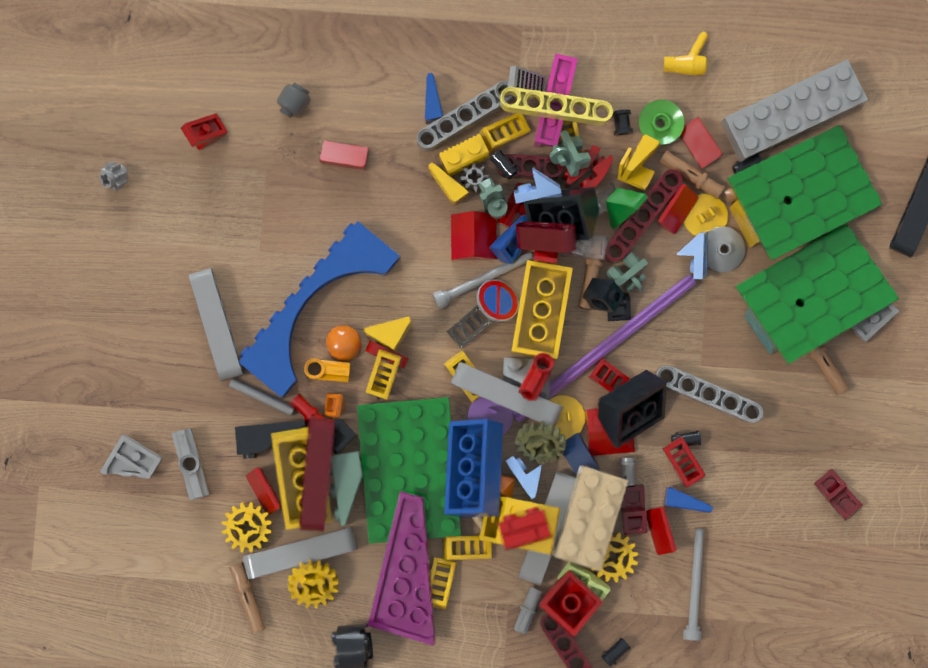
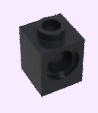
M592 278L582 297L593 310L615 312L624 293L614 280Z

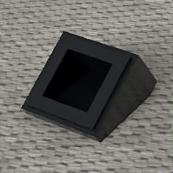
M624 293L615 312H607L608 321L631 320V299L629 293Z

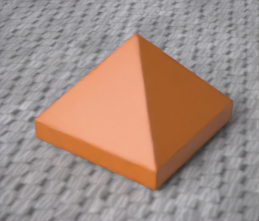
M327 393L324 416L340 417L346 407L343 394Z
M501 474L500 496L512 498L515 484L514 476Z

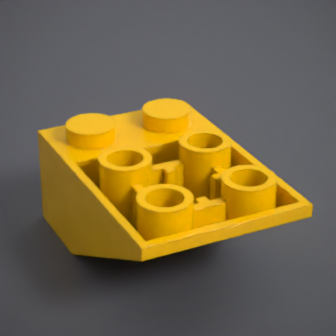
M500 496L499 516L483 518L479 540L504 545L498 522L503 521L502 517L516 513L517 517L526 515L525 510L539 507V510L544 509L546 511L553 538L519 548L552 555L561 508Z

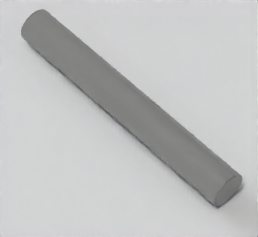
M232 379L229 387L291 416L294 412V407L238 380Z

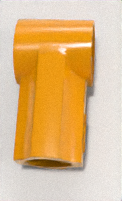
M313 358L305 364V375L310 380L348 383L350 363ZM316 363L320 365L322 370L320 374L313 376L308 372V368L311 364Z

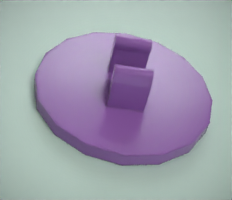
M481 396L471 404L467 415L468 420L489 419L503 423V435L507 433L513 420L511 409Z

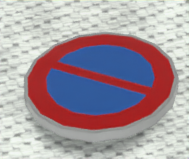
M491 279L484 282L478 288L476 295L477 305L488 319L495 322H506L516 315L519 307L518 297L507 283Z

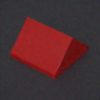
M478 211L451 214V260H497V256L490 249V246L497 239L496 218L492 217L489 213Z
M568 570L546 591L539 606L574 637L603 601Z

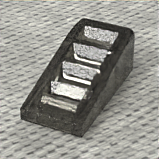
M478 305L446 331L461 349L493 322L491 319L485 322L477 312L480 309ZM472 315L481 324L479 328L470 319ZM464 322L474 331L472 334L463 325ZM458 327L467 337L465 340L456 331Z

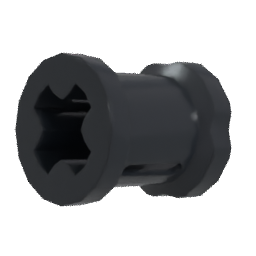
M631 110L613 111L614 136L633 134L629 117Z

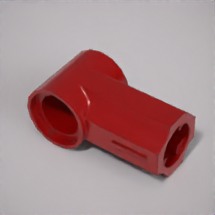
M539 353L534 357L533 364L518 391L524 399L537 401L546 381L550 378L554 360L549 354ZM542 365L547 369H540L538 366Z

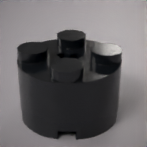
M367 623L341 625L337 627V631L332 632V644L336 646L337 655H334L335 668H372L373 664L368 665L369 659H373V643L371 632H366L365 628L369 627Z

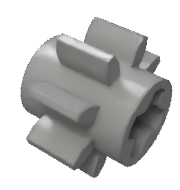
M112 161L105 164L103 169H100V182L105 188H113L114 191L124 188L123 185L127 183L128 171L120 163L115 165Z
M473 163L471 169L463 168L466 176L461 177L460 181H466L465 188H474V192L477 193L478 184L488 179L489 175H483L484 166L478 169L475 168ZM473 173H476L477 177H481L478 178L477 183H473L472 179H468L472 177Z

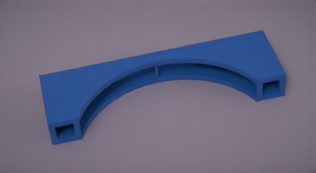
M358 221L354 225L352 223L349 224L343 232L345 235L343 239L332 244L328 250L330 254L325 260L321 258L313 268L316 271L311 277L307 275L299 284L301 289L296 294L292 293L285 300V308L281 312L276 311L269 320L271 322L266 330L262 328L255 336L256 342L251 348L247 346L239 356L242 358L239 363L281 398H284L298 382L292 365L291 340L297 319L308 301L323 287L349 275L369 273L387 276L401 259L395 251Z

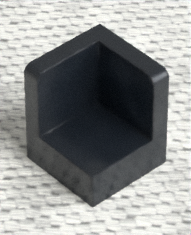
M340 418L334 423L332 449L336 454H339L357 435Z

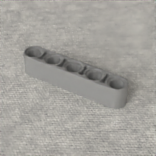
M501 81L420 130L417 135L418 147L424 152H431L501 110L498 92L503 88H508L509 81ZM510 95L504 98L505 102L510 104L513 102L514 96ZM483 100H488L492 106L485 110L479 106V103ZM463 112H469L472 114V119L470 121H463L460 115ZM447 123L453 126V130L450 133H444L440 129L441 126ZM430 135L434 141L430 145H425L421 142L422 137Z
M212 268L189 274L190 283L220 380L224 381L243 375V368L239 363L240 358Z
M459 362L450 382L538 422L544 421V424L547 426L552 423V428H555L563 410L562 406L538 397L537 401L524 399L518 393L519 387Z
M663 366L655 373L656 376L660 377L663 370L669 371L672 379L667 383L668 390L745 423L758 422L763 416V408L757 402L672 366ZM684 379L690 380L693 384L690 392H686L682 388ZM706 388L714 392V398L711 401H707L703 397V391ZM727 397L735 401V407L732 410H728L725 407L724 402ZM749 406L756 410L754 419H750L746 415V409Z
M556 471L544 503L547 506L561 508L553 549L576 477ZM527 550L518 578L540 586L551 555Z
M349 527L242 557L247 578L252 579L299 566L300 562L307 564L308 559L314 562L318 559L322 560L351 552L358 548L353 529Z

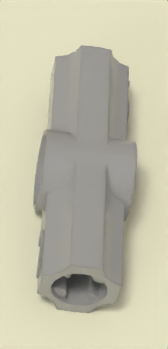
M192 428L171 433L189 499L194 500L210 495L202 468L203 463L199 457ZM188 458H193L196 461V467L192 471H189L185 466Z

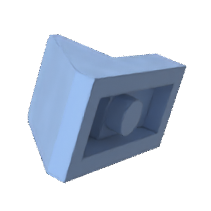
M535 168L532 169L536 185L531 186V183L518 186L517 190H514L516 203L561 193L560 184Z
M709 231L699 233L677 253V255L694 256L690 263V272L694 273L693 279H704L707 277Z
M514 456L510 457L505 461L532 500L536 497L542 465L525 474L524 470L527 468L520 458L515 459Z

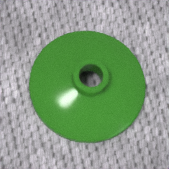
M668 100L650 102L643 108L639 116V129L642 135L646 134L660 142L659 145L674 142L681 135L684 128L682 111L676 104ZM662 120L665 126L660 128L656 122Z

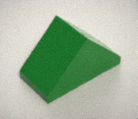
M616 188L605 201L610 226L613 229L618 227L637 211L648 196L644 193Z

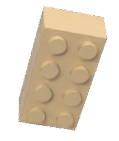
M579 466L552 555L600 571L628 480L588 467Z

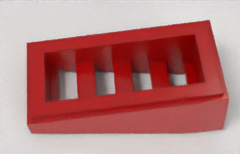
M603 358L588 377L608 392L614 390L612 387L619 378L623 380L620 385L630 380L629 377ZM603 368H607L608 370L602 379L598 378ZM611 373H614L615 376L609 385L606 384L607 378Z
M682 436L662 448L686 488L706 476ZM681 445L683 449L673 455L670 453L671 450ZM682 454H687V456L681 459L680 461H675V459L681 456ZM689 460L691 461V464L687 465L683 469H680L679 466H681ZM694 467L695 471L685 477L684 473Z

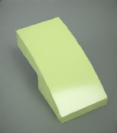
M569 561L558 575L559 579L570 570L602 601L611 590L610 586L603 580L574 562Z

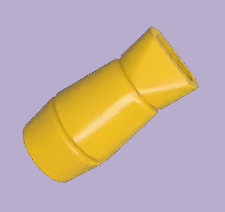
M706 32L700 33L688 55L664 57L663 72H675L691 76L705 75L708 61L706 56H700L699 53L708 39V34Z

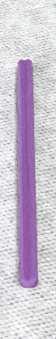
M687 275L549 383V399L696 285V280L693 279V276ZM515 411L512 413L517 422H521L527 417Z

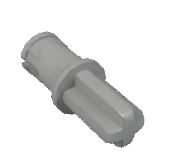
M529 587L524 604L519 607L521 611L514 630L522 634L527 633L534 614L537 615L536 608L544 592Z

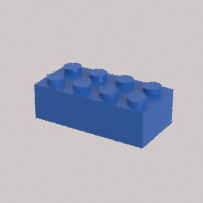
M489 419L451 421L449 423L444 514L460 518L499 516L503 423Z

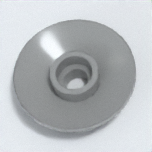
M716 227L710 230L708 236L707 267L716 272H728L738 267L745 255V243L741 235L729 227ZM722 245L727 246L728 251L726 253L720 251Z

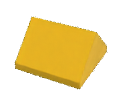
M405 317L366 327L364 330L369 338L396 352L412 324L410 317Z

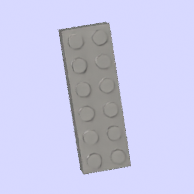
M847 59L725 117L721 125L741 162L862 106L868 99Z

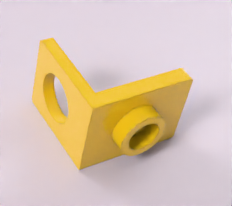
M630 147L619 165L617 179L623 181L621 177L631 159L632 148ZM641 166L625 183L645 191L655 171Z

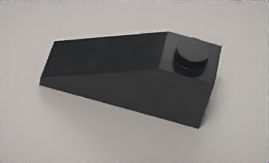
M294 421L235 427L237 455H243V459L257 458V453H263L273 447L271 433L304 428L307 426L306 422Z

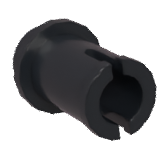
M501 150L495 152L490 158V161L503 173V178L506 177L509 180L519 171L516 168L517 164H512Z
M755 155L741 162L736 161L732 165L733 173L736 174L761 162L760 156Z
M698 430L682 434L675 432V435H671V443L682 436L688 446L701 445V436ZM679 445V446L676 447V448H677L678 450H681L682 446Z
M621 637L609 650H604V654L601 657L611 667L613 664L617 665L616 661L630 650L631 647Z

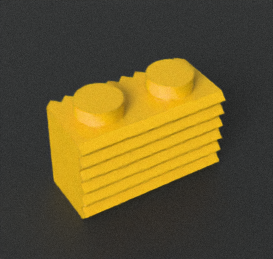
M480 134L469 138L468 141L465 140L464 143L461 142L460 145L456 144V147L452 146V149L448 148V151L444 150L443 153L440 152L439 160L449 176L463 171V168L471 167L473 163L477 164L489 158V151Z

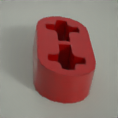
M369 341L365 352L377 357L378 351L381 349L401 356L399 367L405 369L409 358ZM382 357V360L394 365L395 361Z

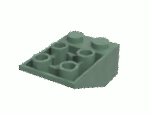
M361 452L331 456L330 475L334 477L331 493L333 499L337 498L338 507L334 508L336 522H341V526L348 525L363 480Z

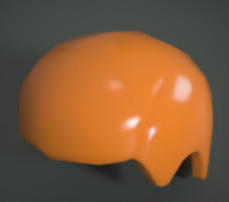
M348 325L334 327L329 331L326 338V346L330 356L340 362H350L355 359L362 347L360 336L355 329Z

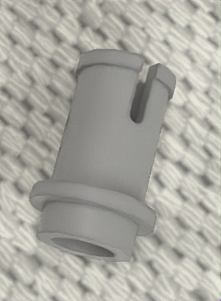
M621 457V462H619L621 465V478L628 480L627 486L636 485L635 465H637L635 457Z

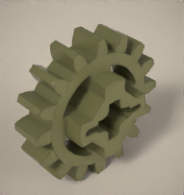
M532 421L531 426L524 424L523 429L518 430L515 441L517 445L516 450L522 451V457L528 456L530 462L535 459L538 464H541L542 460L550 464L551 459L558 461V457L563 456L566 447L565 434H560V428L553 429L552 423L546 426L544 421H541L540 425Z

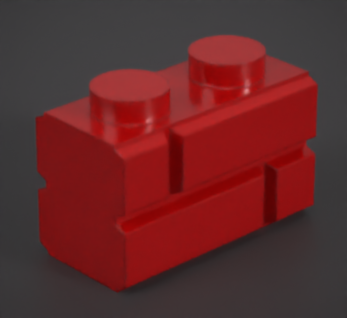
M539 507L525 510L526 515L517 517L516 513L502 517L503 521L498 522L505 550L509 551L553 538L544 509L539 510Z

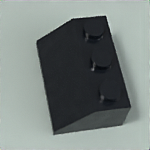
M595 187L561 190L560 194L523 202L527 221L574 225L576 241L592 239L599 213Z
M645 370L598 399V419L614 447L619 448L665 418L667 381Z

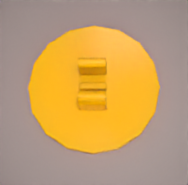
M710 194L697 195L699 197L684 220L685 228L693 236H697L701 232L710 231L716 227H725L728 222V212L725 204L719 198L715 199Z
M558 395L548 400L563 407L553 429L560 428V434H565V440L582 431L585 424V412L582 405L576 399L567 395Z

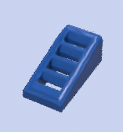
M428 73L426 79L425 122L426 124H431L443 117L434 74Z
M522 215L490 246L492 252L501 262L512 264L523 250L517 246L515 225L520 222H526V215Z
M666 487L663 505L701 512H712L713 507L674 488Z

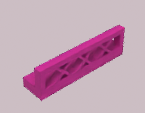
M555 54L546 92L562 95L570 94L578 58ZM552 102L550 104L553 111H560L562 109V105L559 102ZM540 117L534 147L540 148L541 145L553 147L558 145L563 120Z

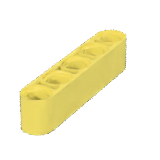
M516 87L504 89L500 96L501 108L511 113L598 126L607 124L613 114V108L610 103L596 99ZM507 95H513L516 97L517 102L507 104L504 98ZM531 98L537 99L539 106L532 108L527 104V101ZM552 102H559L562 105V109L560 111H553L550 104ZM580 105L584 108L585 113L578 115L573 111V107ZM602 108L606 110L608 116L606 118H599L596 115V110Z

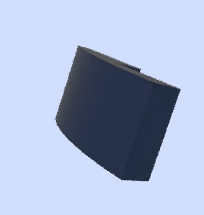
M579 433L565 440L564 456L576 476L579 466L602 472L595 457L590 453Z

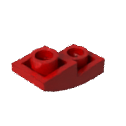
M592 145L590 151L585 149L584 152H588L591 157L589 167L579 169L578 176L571 177L568 170H566L563 179L567 180L565 187H571L587 173L601 148Z
M611 155L607 158L602 156L593 163L594 167L591 173L595 178L592 179L590 176L580 183L581 188L595 187L596 189L612 164L613 157Z

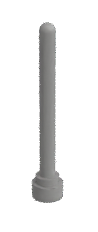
M528 252L517 257L512 264L505 263L447 292L446 290L442 292L439 290L432 293L439 310L448 307L452 299L482 285L488 280L495 279L526 264L527 260L532 261L534 254Z
M701 528L695 530L689 624L686 625V630H683V639L696 641L702 640V631H700V626H698L704 530Z

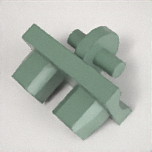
M561 131L562 139L558 145L552 147L553 151L550 153V160L554 164L566 165L571 177L578 176L579 169L589 167L591 157L588 152H577L582 151L583 141L580 136L570 137L568 131Z
M491 178L480 182L478 185L481 190L480 199L484 212L489 213L494 218L505 216L508 207L501 185L495 186Z
M631 252L622 260L630 269L623 275L615 265L606 272L609 280H614L619 287L629 280L630 283L625 287L628 293L634 288L641 292L644 289L641 283L646 277L643 273L637 278L634 275L646 267L648 262L644 258L641 260L636 254Z

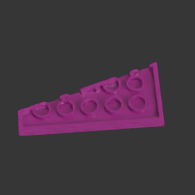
M401 491L368 625L434 646L436 641L424 497Z

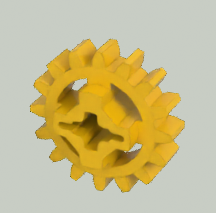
M242 502L240 503V509L232 506L233 513L227 512L225 514L229 519L228 521H222V524L227 526V529L223 530L222 534H228L229 537L225 542L232 541V549L240 546V552H244L246 547H248L250 552H254L255 545L261 549V541H269L265 535L266 533H272V530L267 528V525L272 524V521H266L269 513L265 512L262 514L261 505L255 509L253 502H250L248 507ZM245 512L244 518L239 521L234 520L238 514ZM254 514L260 518L262 525L257 524ZM249 521V525L257 528V530H250L246 534L245 529L237 525L246 524ZM232 529L236 530L240 535L239 540L234 536ZM261 534L257 540L249 543L252 535Z
M617 532L615 537L611 535L601 570H598L596 575L600 578L604 574L605 581L607 582L610 580V577H613L614 582H618V576L627 579L625 573L627 571L633 573L631 565L638 564V562L633 560V557L637 556L638 552H632L636 545L634 543H627L629 541L628 536L622 540L621 533ZM610 541L619 542L623 546L619 548H614L610 544ZM610 551L619 553L615 563L611 560L606 561L610 557ZM628 554V561L624 567L622 564L623 557ZM612 566L616 572H607L602 568Z
M308 559V565L300 562V569H292V575L288 576V591L291 594V599L297 598L298 605L305 602L306 608H309L310 604H314V607L318 608V603L327 605V598L330 600L334 599L333 593L338 592L337 584L339 583L335 569H330L329 563L322 566L321 560L318 559L316 564H313L311 559ZM325 578L328 580V586L325 583ZM298 582H300L301 590L298 588Z

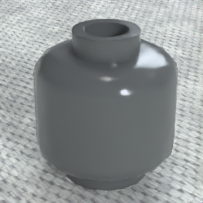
M293 83V85L287 84L277 99L278 105L281 106L280 112L290 118L293 114L302 116L311 101L310 96H308L309 91L296 83Z

